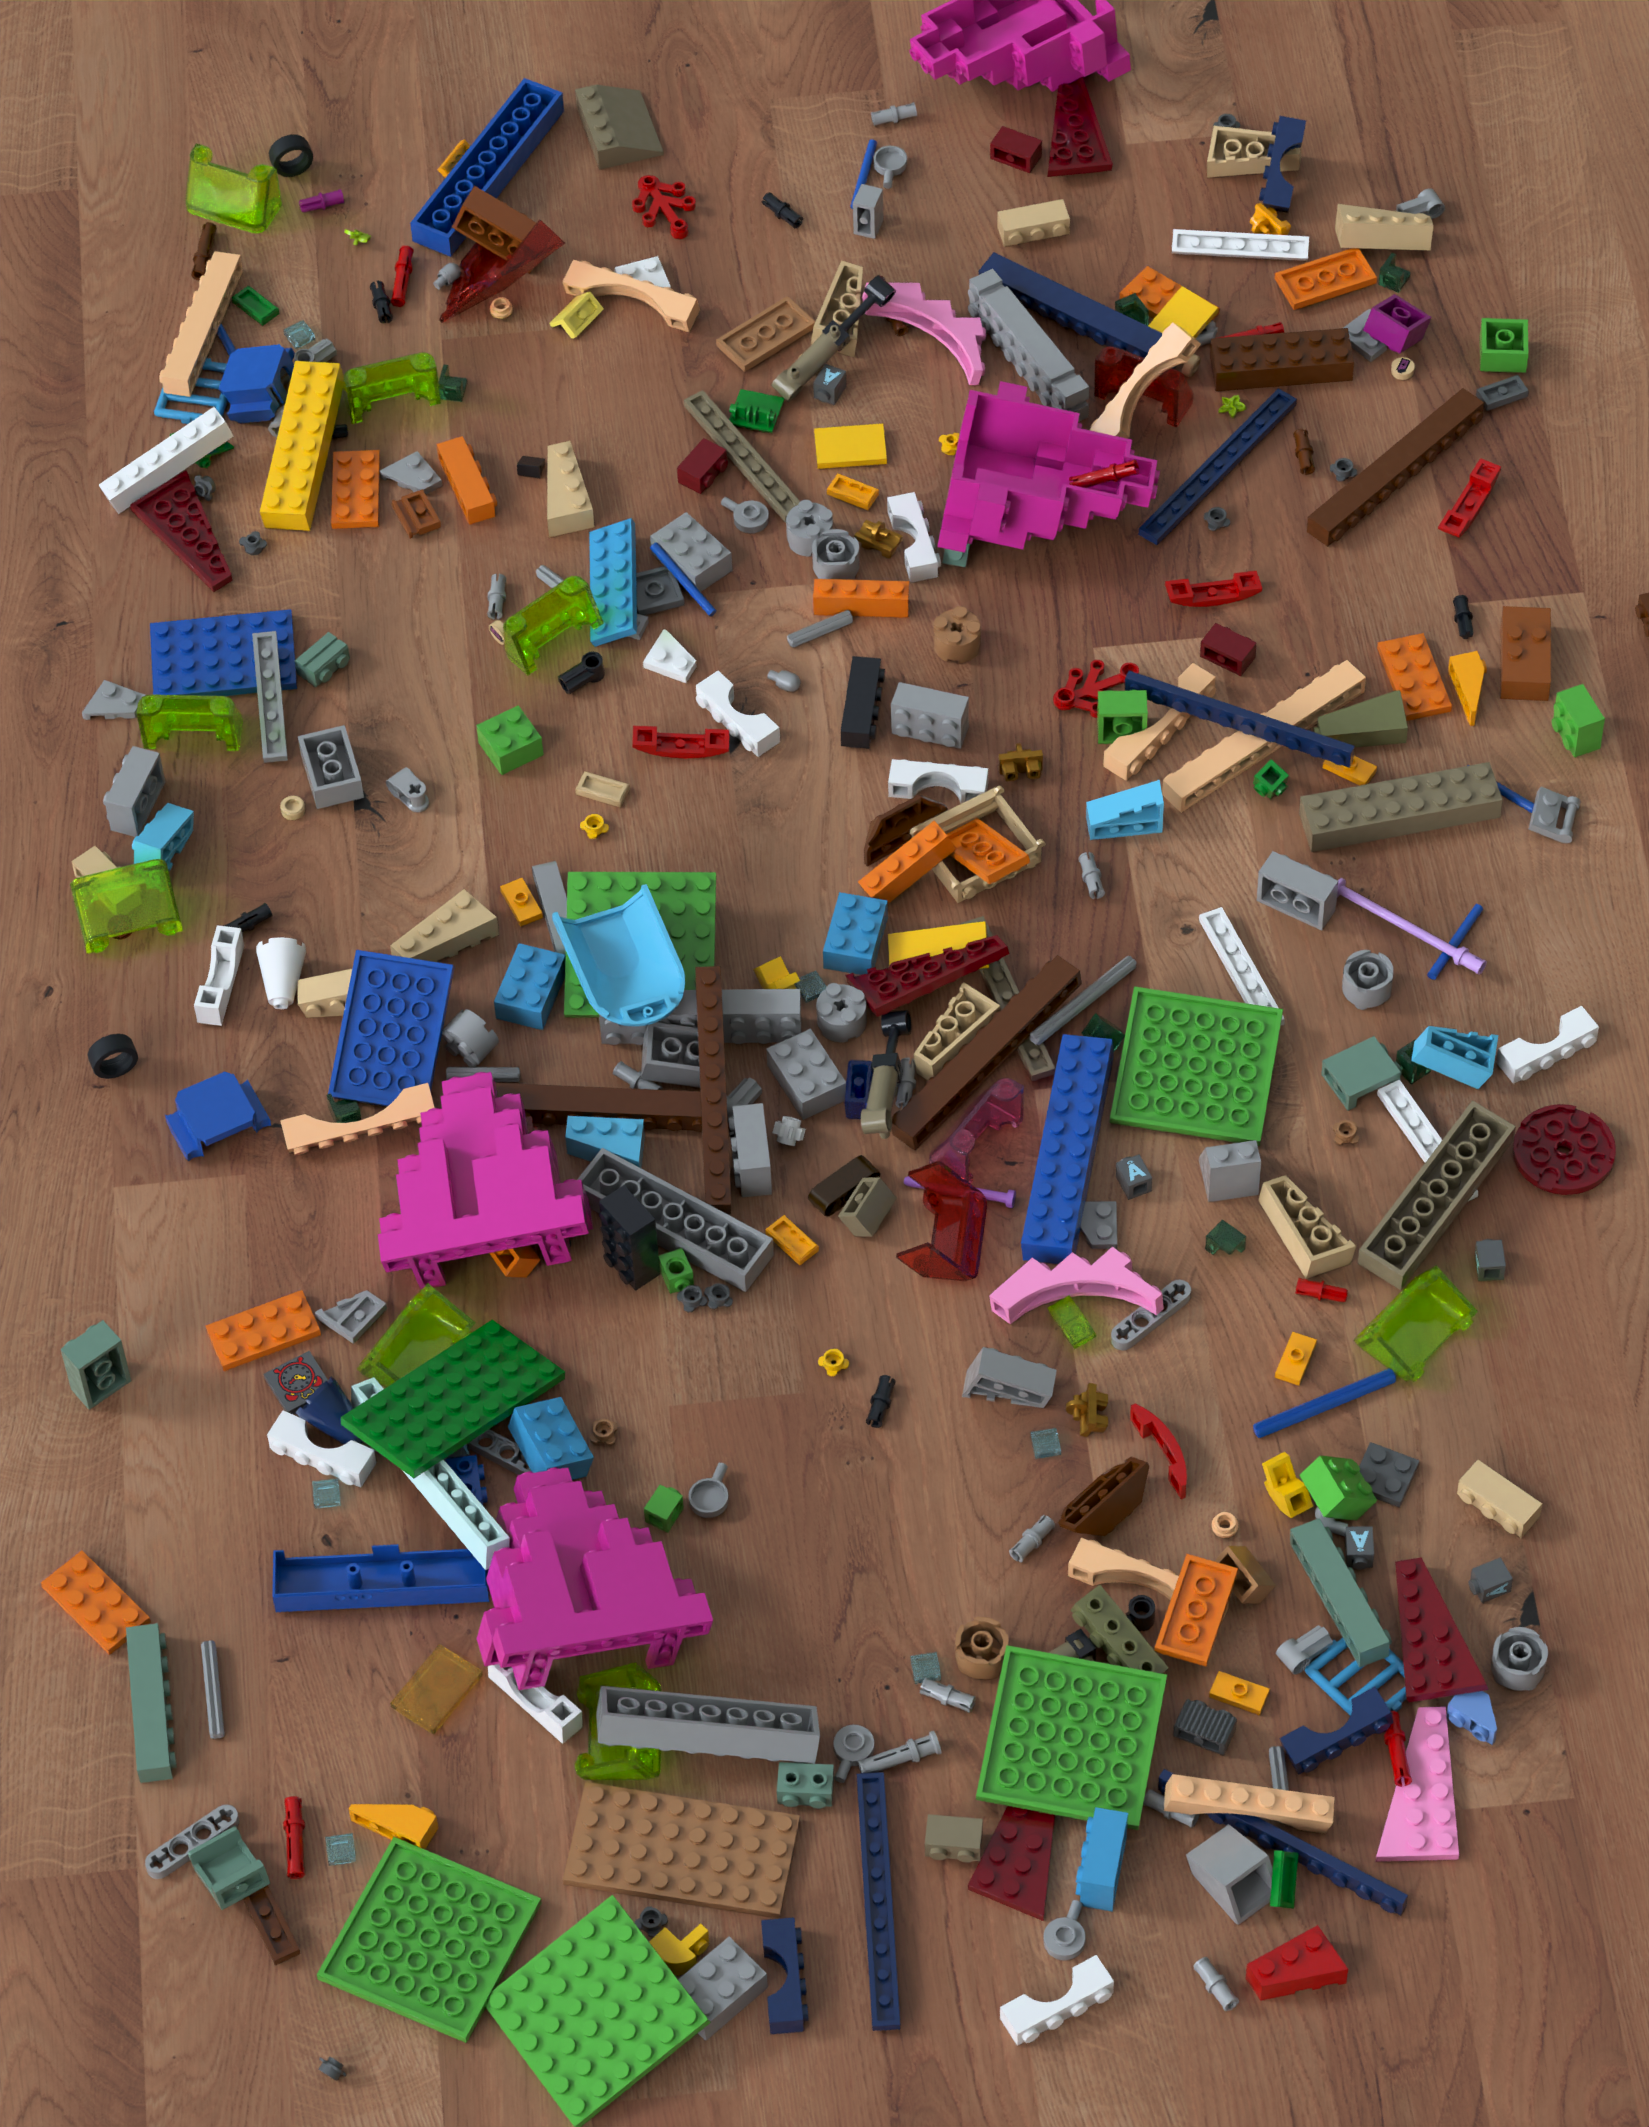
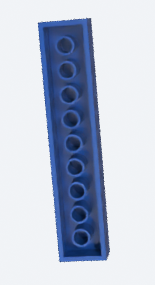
M524 78L410 222L412 242L451 257L467 237L453 229L452 226L473 187L476 186L495 198L500 195L563 114V93Z
M1062 1035L1021 1240L1023 1260L1029 1261L1031 1258H1034L1038 1262L1060 1264L1072 1252L1076 1254L1114 1059L1112 1039Z

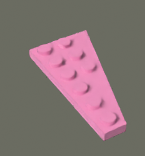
M1418 1707L1406 1750L1412 1782L1405 1786L1404 1777H1401L1403 1787L1396 1785L1376 1855V1862L1459 1859L1446 1707Z

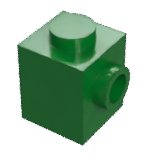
M1270 759L1254 776V789L1262 797L1267 796L1270 800L1275 795L1279 797L1288 787L1286 783L1289 775Z

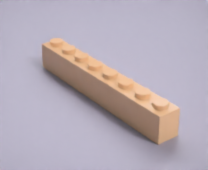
M214 251L211 260L207 261L205 275L201 276L199 289L193 295V303L187 308L186 319L180 325L178 338L174 339L173 350L171 354L167 355L166 367L160 372L159 380L163 384L164 393L191 397L218 332L219 325L224 318L242 275L240 255Z

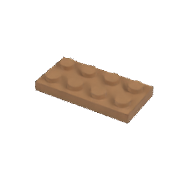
M786 296L716 339V346L746 372L811 332L816 321L792 299Z

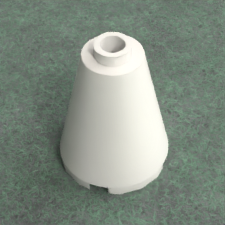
M270 938L267 944L262 945V941L258 943L256 953L269 1004L275 1009H287L294 1002L298 980L306 955V946L304 943H302V946L298 945L297 940L292 938Z

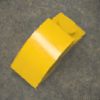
M781 956L753 969L763 989H796L794 984L800 981L796 972L789 974Z
M1283 1452L1262 1463L1267 1478L1264 1482L1265 1487L1272 1500L1285 1515L1293 1518L1313 1507L1309 1491L1305 1484L1296 1478L1290 1456L1287 1453Z
M701 1923L682 1941L676 1938L666 1927L649 1941L674 1975H684L697 1964L696 1955H701L710 1943L709 1931Z

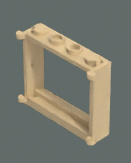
M1002 786L986 791L910 830L913 838L932 821H935L947 834L976 818L980 819L997 811L1026 849L1024 852L1029 855L1030 863L991 884H988L977 875L960 883L943 861L937 864L932 870L957 903L965 899H971L977 893L985 889H991L996 884L1006 879H1011L1018 873L1028 868H1033L1041 862V847L1045 846L1046 843L1043 839L1036 841L1001 796V793L1004 792Z

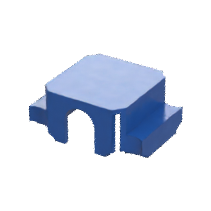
M280 344L239 348L230 354L219 386L222 395H225L230 403V410L226 413L230 421L249 423L269 421L272 417H275V412L280 405L271 392L270 387H272L282 404L285 403L288 393L281 383L280 371L281 368H284L289 377H292L294 368L292 360L295 355L292 348H283Z
M226 1071L178 1091L175 1098L177 1111L173 1114L165 1115L169 1129L188 1162L194 1157H204L201 1141L208 1146L249 1127H253L254 1131L258 1133L263 1127L271 1126L270 1118L248 1079L244 1083L239 1084L235 1075Z

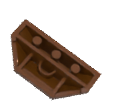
M917 795L897 805L890 811L877 816L870 822L864 846V864L869 866L897 851L912 838L910 830L913 827L948 811V807L930 798Z
M1129 1457L1123 1464L1116 1465L1101 1474L1064 1508L1061 1519L1058 1522L1059 1526L1081 1534L1106 1536L1112 1532L1123 1519L1131 1515L1134 1509L1142 1503L1150 1467L1148 1462Z

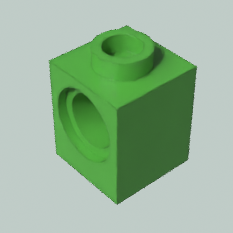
M683 1248L659 1255L660 1272L670 1294L677 1291L681 1292L685 1287L694 1285L693 1271Z
M659 1485L644 1507L645 1522L668 1533L684 1509L683 1495L674 1488H666Z

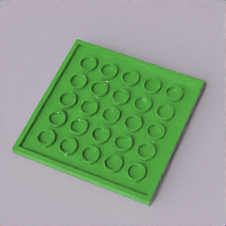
M568 872L567 918L576 920L621 906L641 890V885L647 884L682 964L685 974L684 990H696L695 967L715 966L716 872ZM566 952L564 1017L599 1018V1014L590 1005Z
M1134 986L1110 1114V1123L1236 1143L1256 1140L1257 1146H1260L1283 1009Z
M1006 1645L976 1800L1088 1821V1817H1094L1095 1807L1128 1813L1127 1828L1139 1830L1167 1675Z
M393 1837L319 1969L317 1979L467 2043L486 2008L485 2005L491 1992L498 1986L541 1906V1898Z
M613 1895L491 1992L485 2005L574 2127H582L711 2023Z

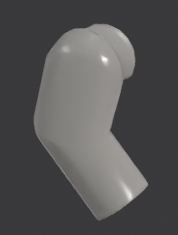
M1211 320L1202 331V334H1199L1196 338L1201 343L1200 346L1211 343V339L1215 338L1218 332L1215 321Z
M1317 1507L1315 1510L1316 1519L1320 1518L1324 1527L1328 1526L1331 1533L1345 1537V1530L1348 1524L1336 1521L1335 1518L1324 1517Z

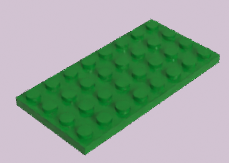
M492 1319L341 1416V1425L415 1479L513 1414L515 1407L527 1405L565 1380V1371Z

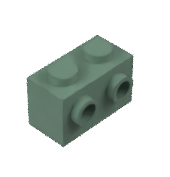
M779 1762L777 1804H783L787 1807H796L798 1805H808L813 1808L832 1807L834 1765Z

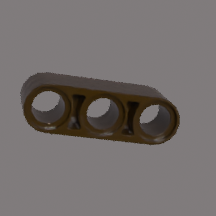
M863 1155L857 1156L817 1184L808 1194V1200L824 1216H831L845 1206L862 1178H880L881 1173Z

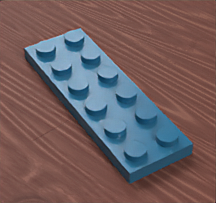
M632 518L589 532L590 642L594 647L637 633L636 527Z

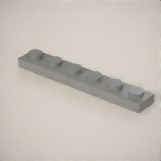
M276 631L252 633L264 763L287 761Z

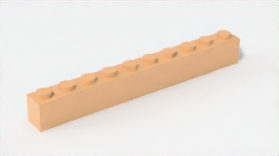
M1346 660L1340 665L1333 666L1329 672L1321 677H1316L1311 684L1303 689H1298L1291 697L1285 701L1278 702L1274 708L1268 712L1261 713V715L1308 730L1317 724L1318 717L1337 711L1364 693L1366 677ZM1238 730L1230 737L1223 738L1213 748L1206 749L1198 758L1185 763L1175 773L1168 774L1163 780L1162 795L1182 813L1283 745L1268 742L1265 739L1247 735Z

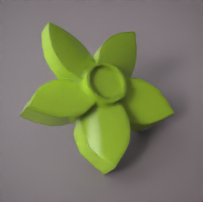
M347 229L344 231V233L350 235V239H355L354 245H358V242L367 243L371 238V235L362 233L357 229L354 232Z
M1235 395L1230 399L1222 397L1224 405L1219 408L1218 412L1224 413L1229 411L1230 417L1234 418L1237 411L1246 410V406L1240 402L1239 395Z

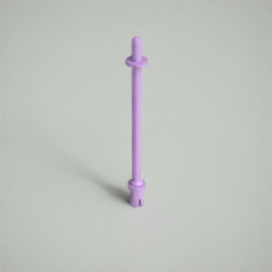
M1340 878L1338 880L1337 898L1342 895L1452 956L1454 964L1458 966L1463 965L1478 975L1484 971L1487 961L1470 953L1468 948L1464 946L1456 948L1345 887V879Z

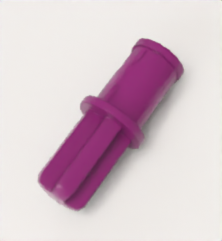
M341 189L324 194L320 192L318 196L300 200L299 207L302 212L320 208L326 210V207L343 204L344 196Z

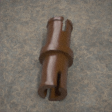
M1298 429L1293 433L1296 443L1295 456L1299 459L1301 474H1304L1305 471V475H1309L1315 471L1312 458L1314 451L1309 442L1308 431L1306 429Z

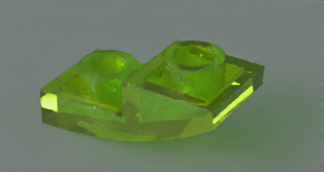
M1070 1295L1047 1307L1050 1316L1061 1328L1064 1337L1074 1349L1097 1337L1093 1328Z

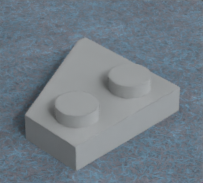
M418 451L379 471L380 477L383 480L387 478L397 482L398 486L411 489L413 492L423 489L424 493L428 494L442 486L441 478Z
M104 680L83 710L82 716L85 720H91V716H105V719H115L118 717L124 719L136 718L147 702V698L142 693Z
M1116 1201L1085 1202L1080 1231L1084 1233L1091 1249H1110L1111 1247L1117 1249Z
M366 1290L356 1294L353 1298L337 1302L336 1307L326 1311L322 1309L317 1310L315 1316L316 1319L354 1344L386 1311L387 1305L384 1301Z

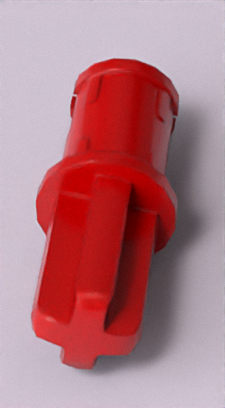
M1298 1278L1295 1294L1318 1298V1301L1324 1298L1346 1302L1348 1290L1326 1285L1323 1280L1317 1282Z

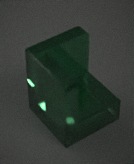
M1391 253L1380 268L1378 285L1399 293L1410 278L1411 272L1395 266L1396 254Z
M1135 293L1115 301V311L1148 326L1149 311Z
M445 364L443 365L438 382L439 397L442 400L462 402L468 383L467 379L450 376L449 366Z
M1097 1013L1094 1014L1081 1032L1083 1036L1112 1039L1113 1051L1116 1050L1125 1037V1034L1119 1027Z
M1415 1040L1399 1049L1396 1057V1062L1401 1068L1402 1075L1410 1084L1415 1083L1431 1072V1069L1411 1061Z
M331 1093L326 1095L328 1108L335 1123H349L362 1120L357 1101L353 1102L344 1099L335 1102Z
M1221 1220L1206 1235L1205 1250L1212 1255L1219 1249L1228 1255H1231L1236 1249L1241 1253L1245 1250L1246 1236L1224 1220Z

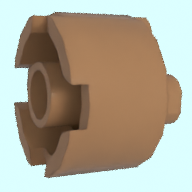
M957 606L935 618L934 650L938 657L946 662L949 659L965 663L978 655L981 646V625L977 616L967 611L965 607Z
M975 1617L974 1621L968 1622L965 1625L962 1624L959 1627L955 1637V1660L962 1674L974 1679L993 1680L999 1677L1006 1645L1009 1646V1636L998 1621L989 1617Z

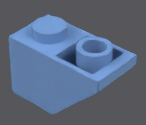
M1483 1691L1455 1695L1447 1708L1446 1716L1450 1722L1457 1727H1463L1470 1731L1476 1739L1493 1745L1496 1740L1497 1726L1489 1695Z

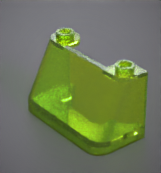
M196 143L191 150L185 197L187 211L193 215L251 233L265 231L282 206L277 169L261 164L254 166L249 174L214 164L211 163L213 158L212 150L207 146Z
M416 353L349 369L344 374L343 396L352 424L363 422V413L366 410L367 412L372 411L370 402L414 392L416 400H420V397L427 399L430 406L441 404L437 366L433 356L429 353Z
M579 576L567 577L504 622V650L507 657L527 676L537 670L534 663L535 659L540 658L537 649L573 625L579 631L582 629L581 625H591L595 630L604 624L588 583Z
M151 694L142 697L138 702L136 714L144 749H156V742L159 739L169 740L170 730L216 731V741L224 740L227 751H239L243 719L240 710L229 697Z
M162 859L149 860L78 877L70 883L87 954L104 951L109 945L110 937L157 927L159 933L167 936L183 931L167 863Z
M1436 1265L1415 1277L1355 1337L1354 1342L1385 1367L1391 1368L1403 1380H1412L1414 1382L1424 1374L1425 1371L1422 1369L1425 1366L1424 1362L1453 1332L1459 1329L1463 1332L1474 1322L1472 1317L1478 1311Z
M427 1283L409 1301L356 1370L369 1379L374 1377L381 1386L386 1388L472 1333L470 1329L476 1322Z
M636 1662L579 1676L577 1696L579 1701L589 1709L588 1753L579 1754L575 1761L576 1774L584 1780H649L659 1777L661 1771L660 1749L646 1747L638 1749L632 1746H608L604 1743H598L596 1715L601 1686L661 1691L658 1681Z

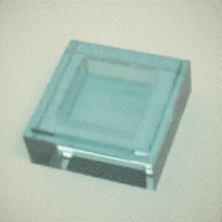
M304 320L284 329V335L295 349L315 340V334Z
M817 971L800 977V981L794 984L796 989H800V994L806 1003L818 998L827 987Z
M1056 1428L1030 1432L1035 1459L1061 1455Z
M338 1478L312 1481L315 1509L341 1506Z
M937 1652L910 1656L914 1684L922 1683L926 1677L933 1681L941 1680Z
M353 1833L325 1837L329 1866L356 1862Z

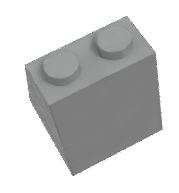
M1256 1140L1206 1147L1199 1156V1164L1208 1202L1259 1195L1261 1159Z
M1229 1824L1186 1854L1193 1876L1237 1925L1270 1902L1273 1868L1269 1855Z

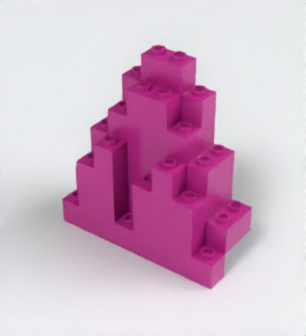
M951 0L922 14V33L910 39V55L914 61H918L926 74L929 73L934 80L948 74L959 85L982 75L993 86L1006 80L1008 84H1012L1019 91L1040 81L1042 85H1046L1053 92L1058 89V85L1069 84L1095 71L1099 75H1103L1108 81L1131 71L1130 54L1118 43L1115 9L1107 0H1095L1097 12L1095 16L1078 0Z
M1000 381L997 395L970 390L960 429L937 547L965 553L967 543L972 544L973 539L1024 549L1025 540L1030 541L1031 536L1054 540L1057 531L1060 532L1063 528V524L1086 529L1087 521L1093 520L1094 515L1116 520L1119 511H1123V508L1125 509L1126 503L1148 508L1150 499H1155L1158 488L1157 483L1160 471L1156 470L1157 460L1135 456V450L1131 449V439L1081 429L1082 423H1078L1080 413L1030 403V397L1026 396V386ZM1136 460L1139 465V469H1136L1140 471L1138 475L1121 478L1119 482L1110 481L1087 488L1069 484L1071 476L1104 469L1113 463L1118 465Z
M478 1072L472 1076L453 1077L447 1081H442L443 1096H440L442 1109L432 1108L427 1112L420 1113L422 1127L419 1128L421 1140L418 1143L419 1155L412 1154L405 1158L397 1159L399 1174L396 1175L401 1214L392 1213L386 1217L379 1218L381 1233L378 1234L381 1263L385 1272L412 1268L420 1289L424 1290L446 1285L445 1275L439 1263L533 1244H539L547 1266L572 1261L569 1237L589 1234V1230L593 1229L590 1203L581 1179H568L561 1183L557 1153L548 1130H535L528 1134L525 1108L520 1093L505 1094L498 1098L496 1083L491 1072Z
M550 1468L542 1472L534 1473L528 1471L517 1475L514 1493L518 1504L511 1502L500 1506L496 1522L510 1537L509 1548L506 1547L494 1551L486 1578L495 1608L484 1611L476 1638L484 1666L500 1664L501 1668L512 1666L518 1690L545 1686L553 1659L650 1644L645 1661L647 1668L652 1669L674 1665L683 1638L709 1634L713 1618L705 1593L696 1594L691 1578L684 1580L680 1578L673 1579L662 1541L653 1542L649 1528H630L628 1518L619 1519L615 1504L606 1505L602 1491H584L581 1481L573 1482L569 1468Z

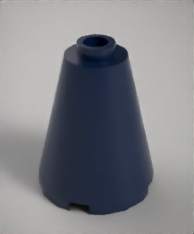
M332 1376L328 1382L325 1381L306 1400L307 1404L303 1408L300 1407L296 1411L300 1418L344 1445L350 1440L359 1444L364 1442L341 1425V1416L354 1409L337 1380Z

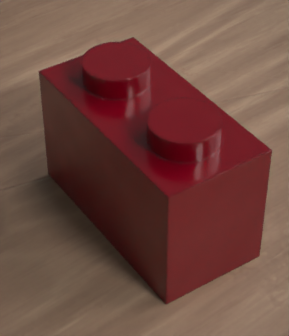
M1004 126L1000 128L990 143V159L1027 173H1031L1042 157V140Z
M703 438L677 467L678 483L702 494L707 487H711L719 473H723L727 468V450Z
M1215 623L1201 641L1200 657L1242 676L1256 658L1257 643L1249 637H1244L1228 627Z

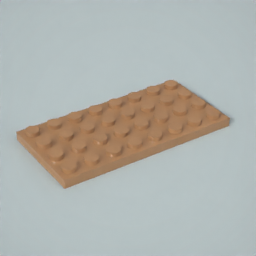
M585 1782L563 1876V1885L780 1919L800 1824V1815Z

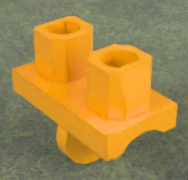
M1262 203L1255 205V213L1249 221L1253 225L1252 232L1254 234L1288 235L1291 228L1290 223L1286 220L1280 221L1277 218V212L1272 207L1266 208Z

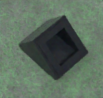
M522 456L517 463L518 475L541 478L545 459Z

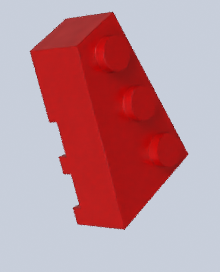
M1317 1925L1248 1963L1245 1979L1260 2001L1295 1994V1991L1310 1988L1316 1990L1321 1989V1986L1335 1983L1338 1985L1346 1984L1348 1968Z

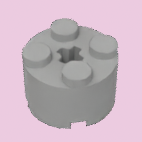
M810 500L800 501L799 505L793 507L786 517V533L789 547L792 551L802 556H811L813 541L821 537L823 532L833 529L831 510Z
M831 529L823 532L821 537L813 541V570L818 579H855L860 567L859 543L855 537L853 538L849 535V532L841 529Z
M1361 950L1350 955L1346 960L1342 979V991L1347 1000L1354 1004L1357 1009L1365 1010L1379 1006L1390 998L1393 982V965L1389 958L1380 952L1379 954L1371 953V950Z
M831 983L822 991L816 1002L817 1025L825 1038L834 1042H848V1039L855 1036L857 1038L864 1032L867 1024L866 1000L861 990L850 985Z
M462 1009L443 1029L441 1036L447 1042L445 1048L453 1056L458 1054L463 1056L464 1062L469 1067L479 1065L499 1043V1039L492 1029L490 1032L487 1031L484 1027L486 1022L481 1017L468 1009L464 1011Z
M1514 1627L1497 1637L1491 1660V1670L1497 1684L1512 1690L1530 1691L1536 1688L1544 1676L1548 1657L1547 1645L1539 1638L1540 1635L1529 1628Z

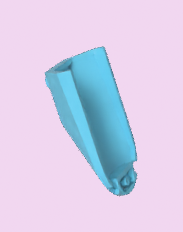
M647 884L641 885V890L625 904L583 918L572 920L560 917L558 912L552 913L553 923L590 1005L598 1014L619 1025L646 1026L666 1018L677 1008L684 994L685 974Z

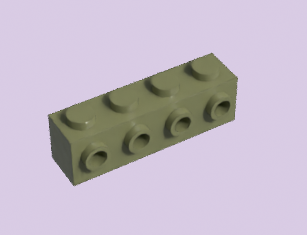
M1100 1584L1072 1607L1073 1619L1079 1626L1085 1627L1090 1634L1089 1637L1093 1644L1098 1648L1101 1647L1107 1654V1660L1110 1664L1165 1674L1169 1669Z

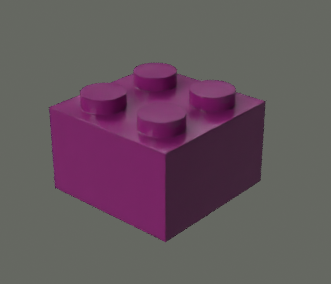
M1394 294L1372 307L1363 331L1370 334L1373 339L1387 345L1390 350L1402 353L1423 339L1432 317Z

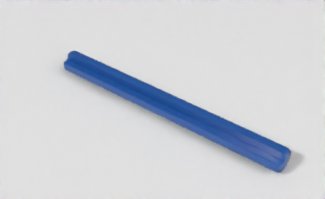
M1391 1368L1378 1372L1254 1423V1433L1258 1438L1267 1436L1396 1382V1375Z

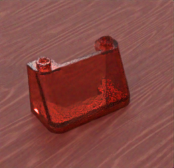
M1109 346L1103 348L1095 358L1094 396L1105 400L1107 394L1111 392H1116L1117 395L1122 384L1128 381L1134 373L1135 367L1142 363L1145 358L1117 347ZM1172 368L1154 379L1142 394L1163 403L1161 412L1167 413V424L1178 427L1191 407L1194 397L1193 390L1185 376Z

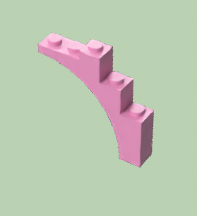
M889 283L896 290L892 299L883 307L874 303L865 314L901 320L931 334L957 358L965 371L969 385H979L981 376L985 374V364L981 362L980 357L981 343L986 339V329L982 327L981 319L956 318V313L951 308L950 300H925V293L921 292L920 283ZM865 292L863 293L862 297L863 302L868 297V295Z
M1111 1247L1092 1265L1087 1259L1080 1258L1072 1252L1052 1271L1045 1263H1039L1034 1258H1031L989 1295L991 1310L1009 1324L1043 1304L1075 1296H1106L1123 1299L1139 1305L1155 1315H1158L1164 1309L1163 1295L1159 1288L1149 1285L1138 1273L1132 1272L1130 1257L1124 1252H1119L1114 1247Z

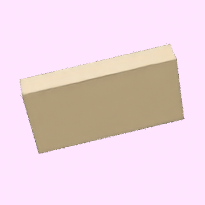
M584 771L575 791L576 795L621 808L630 787L629 784Z

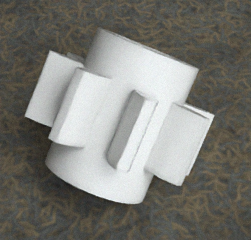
M783 1116L782 1121H775L772 1133L778 1134V1142L795 1146L796 1140H803L806 1129L800 1127L801 1120Z

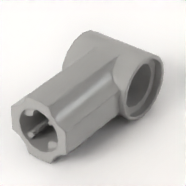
M1429 188L1422 191L1417 198L1398 204L1396 211L1412 214L1422 213L1431 216V219L1439 217L1444 212L1445 205L1435 190Z
M322 339L309 349L298 350L294 355V364L295 361L326 363L337 355V351L329 339Z
M750 1077L744 1078L729 1096L726 1095L727 1119L733 1116L732 1106L753 1104L762 1094V1088L757 1084V1081Z
M1318 1625L1297 1640L1291 1638L1285 1641L1277 1649L1276 1655L1292 1674L1296 1675L1305 1670L1313 1658L1327 1650L1333 1644L1329 1632L1324 1627Z

